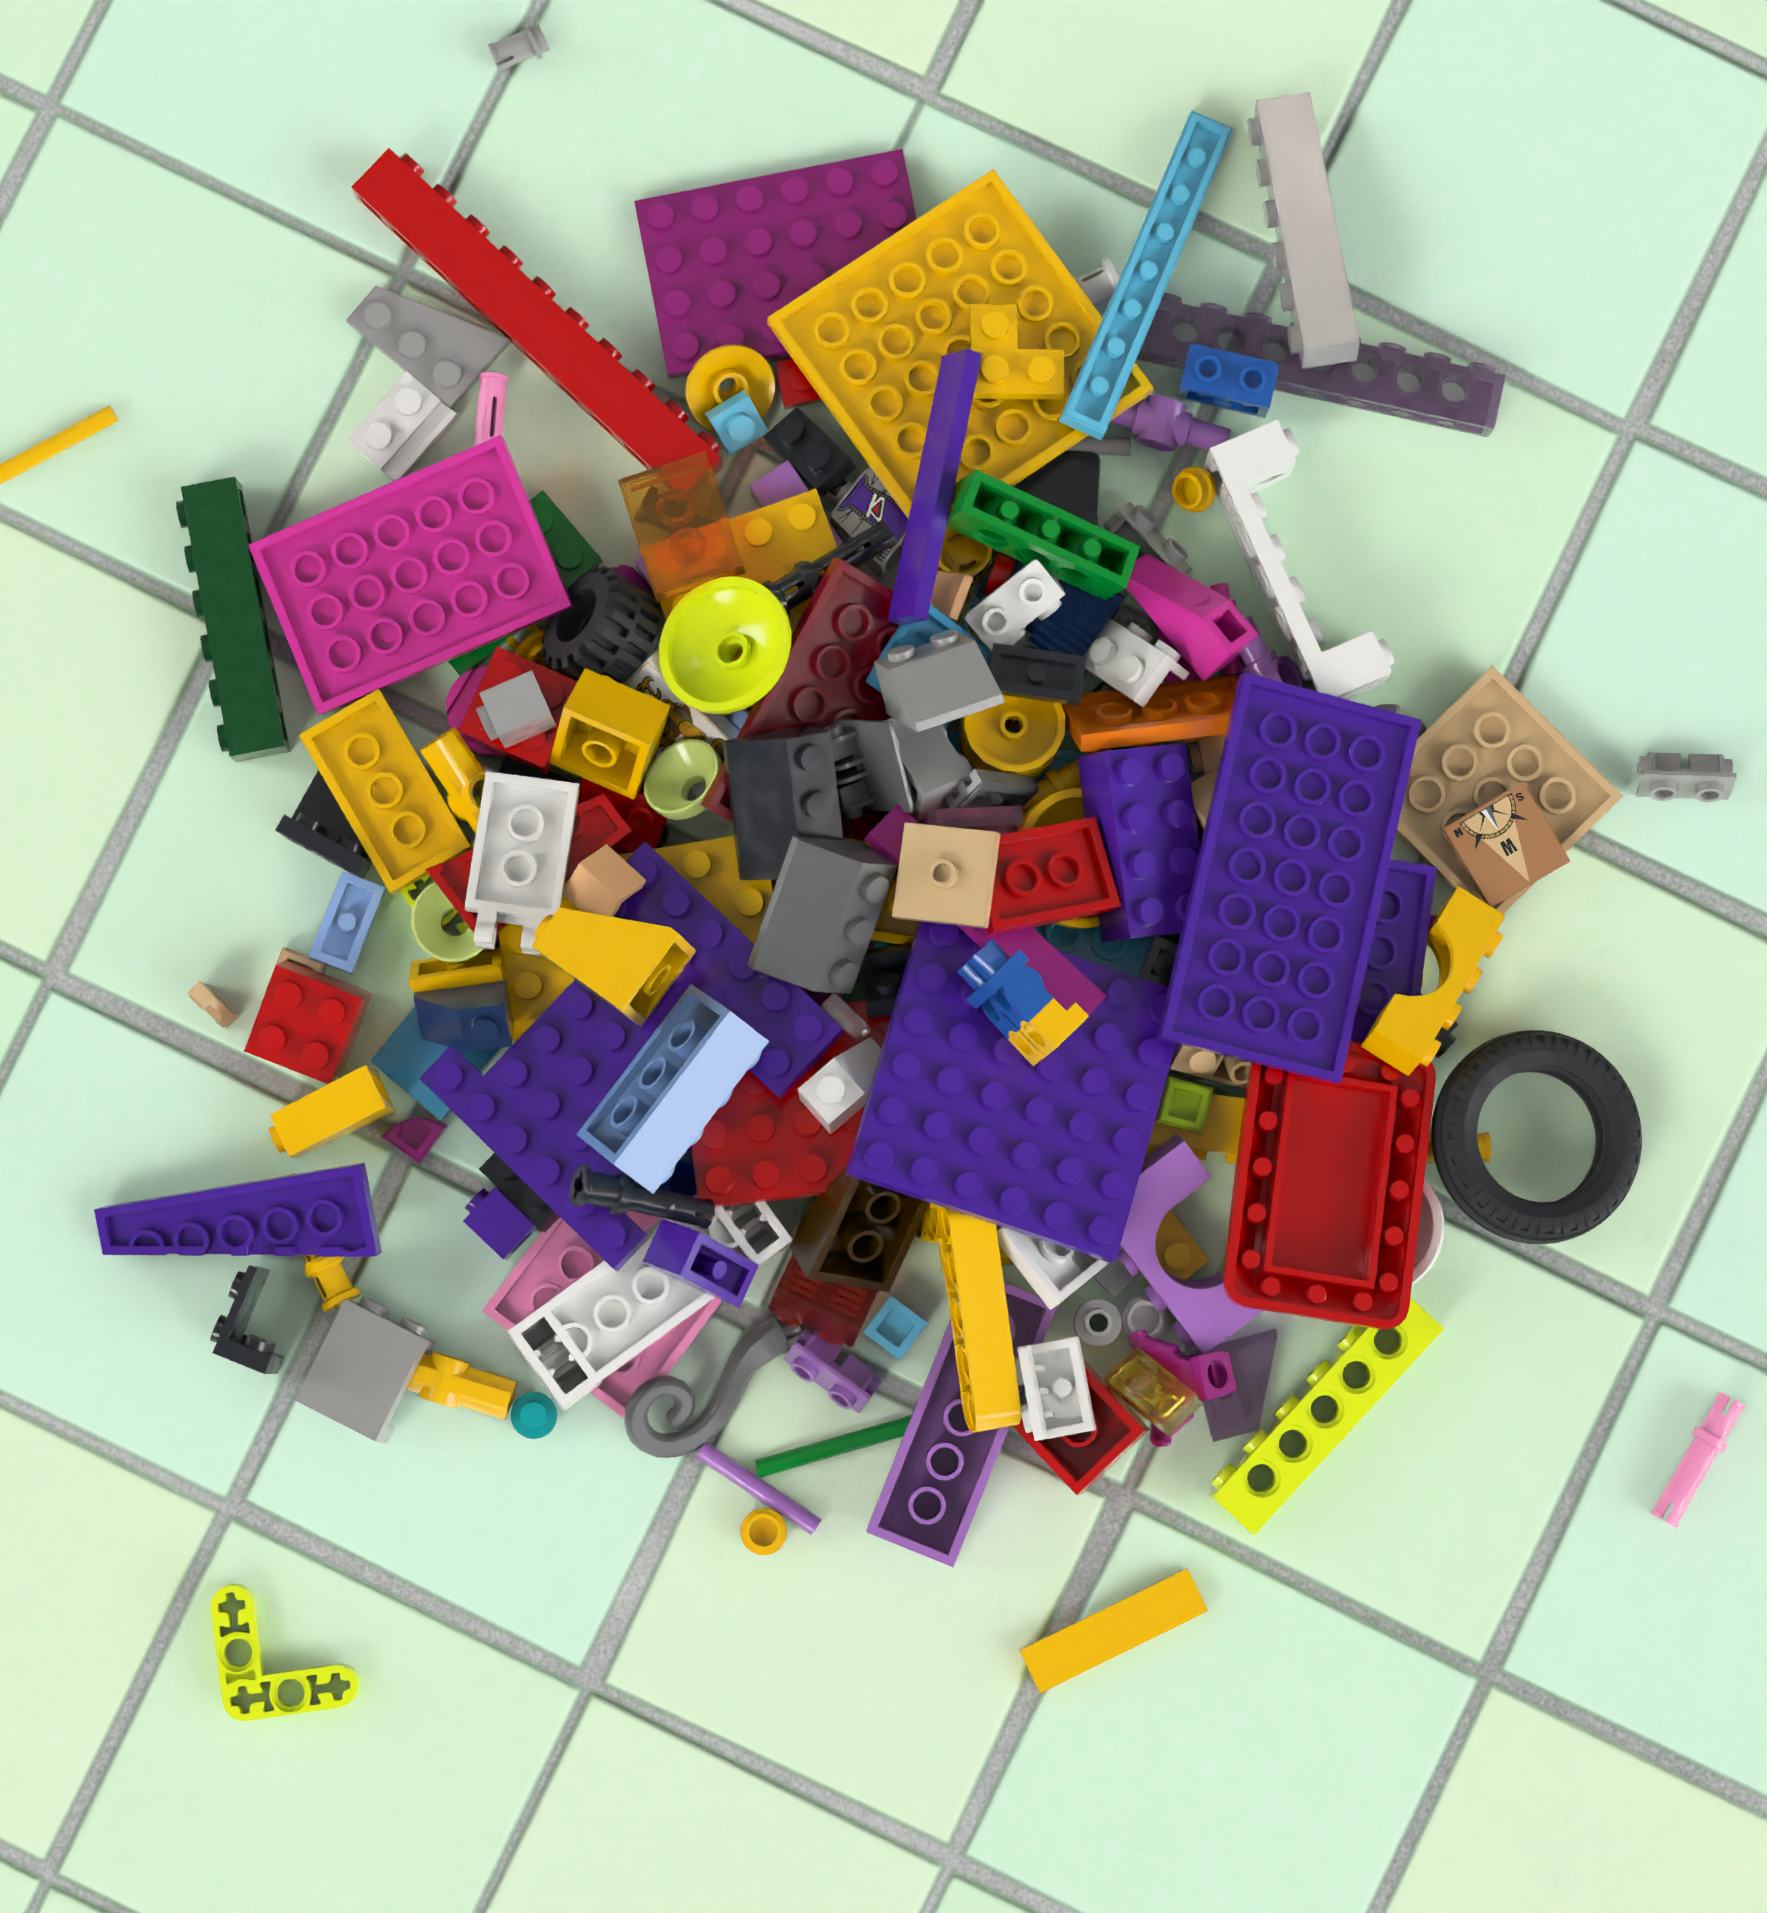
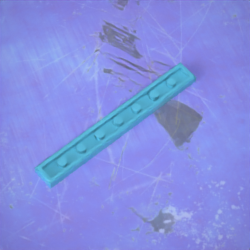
M1193 110L1190 112L1058 422L1098 440L1103 438L1230 138L1232 128Z

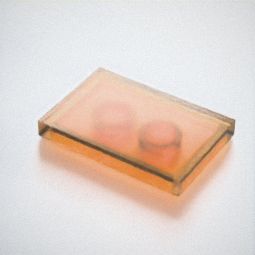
M706 451L618 480L657 602L690 592L716 578L736 577L746 573Z

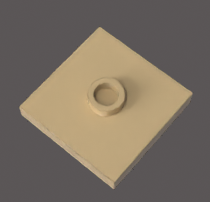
M905 822L892 917L988 929L1001 834L994 831Z

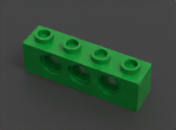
M977 469L958 481L954 487L946 527L1025 564H1028L1033 559H1037L1051 576L1103 600L1110 598L1127 587L1140 549L1139 545Z

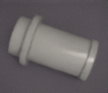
M529 24L524 25L526 30L498 42L488 44L499 72L536 55L538 59L543 58L541 53L548 51L549 48L539 24L531 28Z

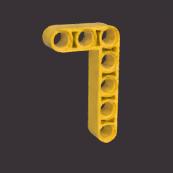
M930 1203L915 1236L919 1240L940 1244L966 1424L972 1433L1018 1425L1021 1421V1405L996 1225Z

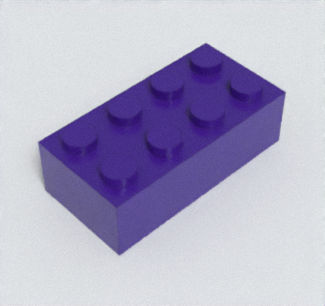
M1186 743L1107 750L1078 757L1085 818L1096 817L1121 902V906L1115 911L1098 914L1102 943L1181 934L1200 851Z

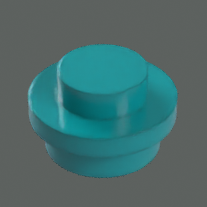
M526 1393L515 1401L511 1409V1422L514 1429L521 1436L529 1439H538L548 1435L554 1429L557 1422V1408L552 1399L543 1393Z

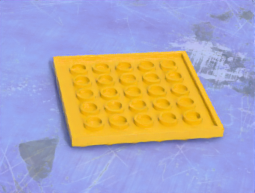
M994 169L767 317L768 326L908 519L942 356L970 349L971 304H1017L1018 349H1064L1063 400L973 399L956 483L977 469L1014 486L1089 436L1058 421L1101 323L1102 316ZM1136 363L1133 365L1111 420L1150 395L1154 387Z

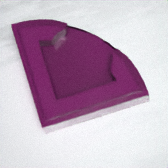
M411 1118L394 1124L382 1137L421 1164L448 1126L430 1118Z

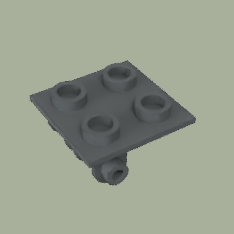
M833 720L834 725L823 728L831 732L835 771L846 770V772L836 775L837 785L845 784L837 787L840 812H844L845 819L860 817L864 814L863 810L891 811L897 804L901 806L904 813L914 812L911 799V785L905 775L899 751L900 741L894 731L892 721Z

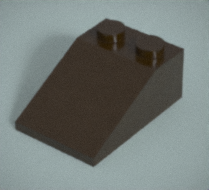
M846 1166L826 1188V1192L820 1194L807 1208L790 1249L807 1279L890 1292L930 1203L845 1175Z

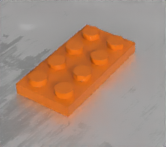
M1235 675L1211 677L1204 682L1202 679L1163 683L1158 686L1144 707H1141L1116 689L1082 693L1079 706L1061 704L1065 714V727L1080 751L1092 754L1117 747L1155 746L1157 742L1173 740L1190 743L1196 742L1205 736H1226L1238 678Z

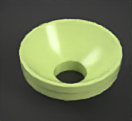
M686 739L670 745L655 758L647 771L644 781V794L647 802L656 812L668 819L683 820L700 814L706 810L700 804L723 763L721 758L708 743L702 740ZM699 782H706L704 793L696 800L687 801V794L691 787Z
M434 882L421 891L415 900L411 911L412 933L420 947L433 958L455 963L467 961L477 956L485 948L475 947L476 942L473 941L474 933L469 927L460 936H450L443 931V916L455 908Z

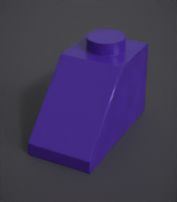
M665 1219L661 1220L642 1261L675 1280L740 1308L759 1266L707 1235Z

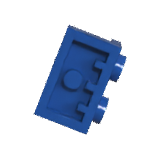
M1191 344L1188 349L1176 398L1266 418L1272 401L1279 365L1272 361Z

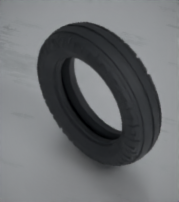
M1524 1030L1507 1033L1481 1044L1466 1055L1452 1070L1443 1084L1435 1104L1431 1126V1142L1435 1165L1445 1189L1456 1205L1471 1220L1487 1231L1508 1240L1527 1244H1551L1570 1240L1589 1232L1605 1221L1619 1207L1628 1194L1638 1171L1642 1150V1130L1639 1112L1628 1085L1618 1070L1602 1054L1584 1042L1568 1035L1544 1030ZM1525 1072L1541 1073L1564 1082L1579 1095L1591 1115L1596 1137L1595 1153L1591 1167L1583 1181L1571 1193L1559 1200L1536 1202L1510 1193L1492 1177L1482 1160L1477 1141V1125L1482 1106L1491 1091L1500 1082L1513 1074Z

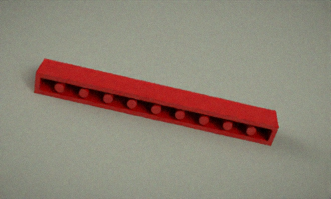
M388 148L351 186L356 199L504 337L509 338L510 342L684 505L689 503L723 468L722 457L718 455L722 450L720 445L705 431L702 430L697 435L685 424L689 417L672 400L669 399L665 404L652 393L656 388L655 385L640 370L636 368L630 373L619 362L623 356L608 340L602 338L597 342L585 330L589 327V324L576 310L569 307L564 311L552 300L556 293L545 281L538 276L533 280L529 279L519 269L523 265L522 261L505 245L498 250L486 238L490 232L476 217L470 214L465 219L453 207L457 204V201L444 187L437 183L432 188L420 177L424 170L414 159L406 153L399 157Z

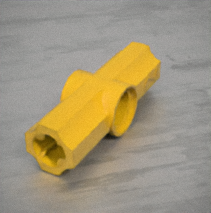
M453 727L430 741L420 751L447 790V801L451 813L456 818L467 821L476 834L486 772L456 727ZM472 789L478 793L480 804L475 801Z
M431 1352V1354H423L406 1389L418 1393V1397L457 1409L458 1406H462L506 1420L515 1396L518 1381L493 1372L473 1368L469 1362L441 1353Z

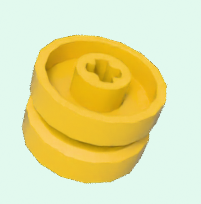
M1003 695V704L961 718L958 745L972 770L975 768L1032 776L1035 780L1049 768L1065 735V714L1061 703ZM1006 728H1007L1009 731H1012V730L1017 729L1019 732L1013 734V733L1008 732V731L1006 730Z

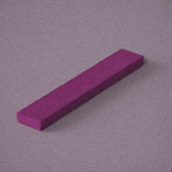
M899 804L864 839L877 852L896 864L897 871L899 868L905 822L920 824L909 813H904ZM957 925L981 948L993 939L1009 957L1020 949L1030 959L1024 966L1032 967L1040 974L1046 991L1065 1010L1076 1002L1090 1015L1107 997L1032 927L987 936L985 928Z

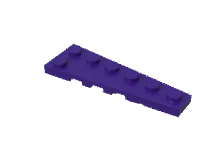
M365 1162L102 1206L94 1209L103 1255L178 1254L180 1256H203L205 1254H231V1256L320 1255L329 1257H372L382 1253Z

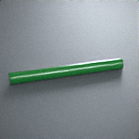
M911 1415L757 1459L755 1464L759 1477L762 1478L903 1437Z

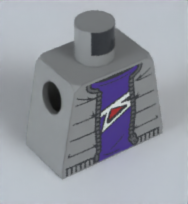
M868 467L854 484L844 478L824 497L836 505L829 516L830 523L843 542L871 528L880 520L888 525L895 537L896 546L891 549L888 548L866 562L869 568L883 580L901 557L908 518L872 468ZM861 546L853 552L858 554L864 550V547Z

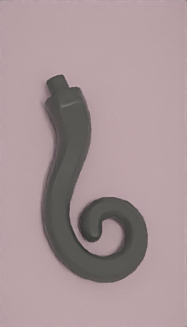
M772 1317L750 1330L732 1350L707 1408L692 1424L672 1433H659L655 1431L649 1424L647 1413L650 1406L657 1399L670 1396L674 1399V1406L666 1413V1421L672 1427L681 1426L689 1420L694 1412L695 1395L692 1389L684 1381L673 1376H657L640 1385L630 1396L625 1408L624 1423L630 1442L640 1451L654 1457L671 1458L694 1452L700 1449L704 1443L712 1440L728 1422L755 1372L763 1365L789 1351L788 1340L802 1333L795 1317L780 1324Z

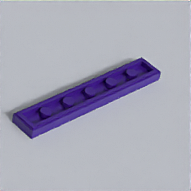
M964 349L942 356L888 615V621L898 625L928 619L981 361V354L971 349Z

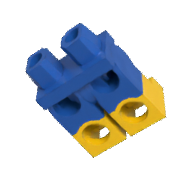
M991 939L957 971L975 990L966 1000L975 1009L982 1005L988 1019L1032 1066H1035L1070 1036L1089 1015L1076 1002L1065 1010L1046 991L1040 974L1032 967L1024 966L1030 959L1020 949L1009 957Z

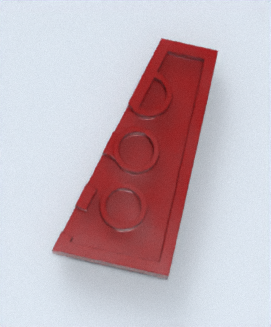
M604 794L577 805L565 883L570 880L581 861L606 844L612 848L632 833V830ZM472 849L462 853L463 855L444 863L436 864L425 870L474 933L478 913L465 910L474 850ZM498 922L497 934L510 924Z

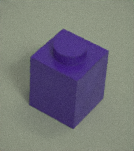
M497 1187L490 1193L483 1188L465 1206V1209L470 1214L463 1222L503 1260H508L538 1228Z

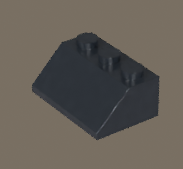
M809 725L722 741L740 880L778 879L793 836L843 840L830 731Z

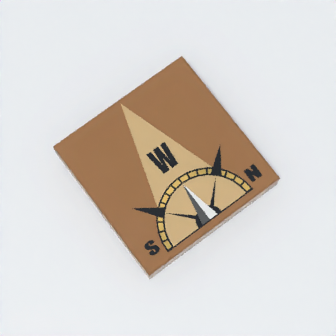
M1524 782L1519 783L1441 829L1482 899L1491 907L1570 862L1569 857Z

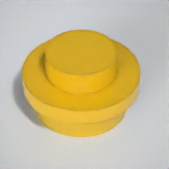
M1192 466L1182 470L1175 478L1172 485V495L1177 505L1193 513L1202 512L1213 504L1216 497V484L1212 475L1205 468Z
M759 1508L753 1510L744 1518L741 1524L740 1535L743 1544L748 1550L758 1555H769L775 1553L783 1546L787 1537V1526L783 1517L778 1512L769 1508Z

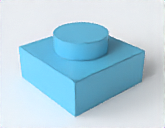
M744 390L704 413L724 449L730 456L769 432L749 395Z
M890 1295L863 1333L901 1360L928 1322Z

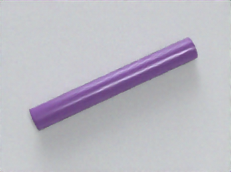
M704 1443L696 1455L697 1459L810 1535L813 1534L822 1519L710 1444Z

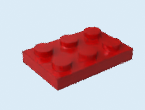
M1096 817L1000 835L988 929L985 928L987 936L1115 911L1121 906Z

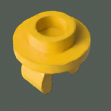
M537 624L527 627L531 634L521 643H518L512 636L507 638L509 647L516 655L547 667L541 651L543 647L542 638L545 631H541Z

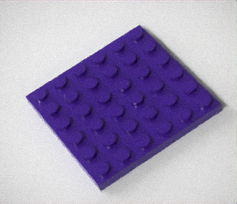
M919 921L845 1175L1109 1263L1115 1262L1176 1045L1173 1042L1157 1039L1168 988L1057 950L1107 997L1054 1051L1035 1066H1032L988 1019L983 1011V1006L981 1005L975 1009L966 1000L975 990L957 971L982 948L957 925Z

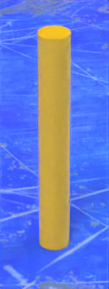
M108 405L1 463L0 485L118 422V418L111 406Z

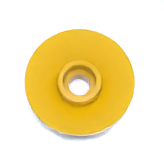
M737 344L717 347L703 355L693 366L686 383L687 405L694 418L702 426L714 431L704 413L744 390L749 395L762 419L773 402L775 394L774 374L766 359L750 347ZM724 379H733L730 388L726 390L719 389V385Z

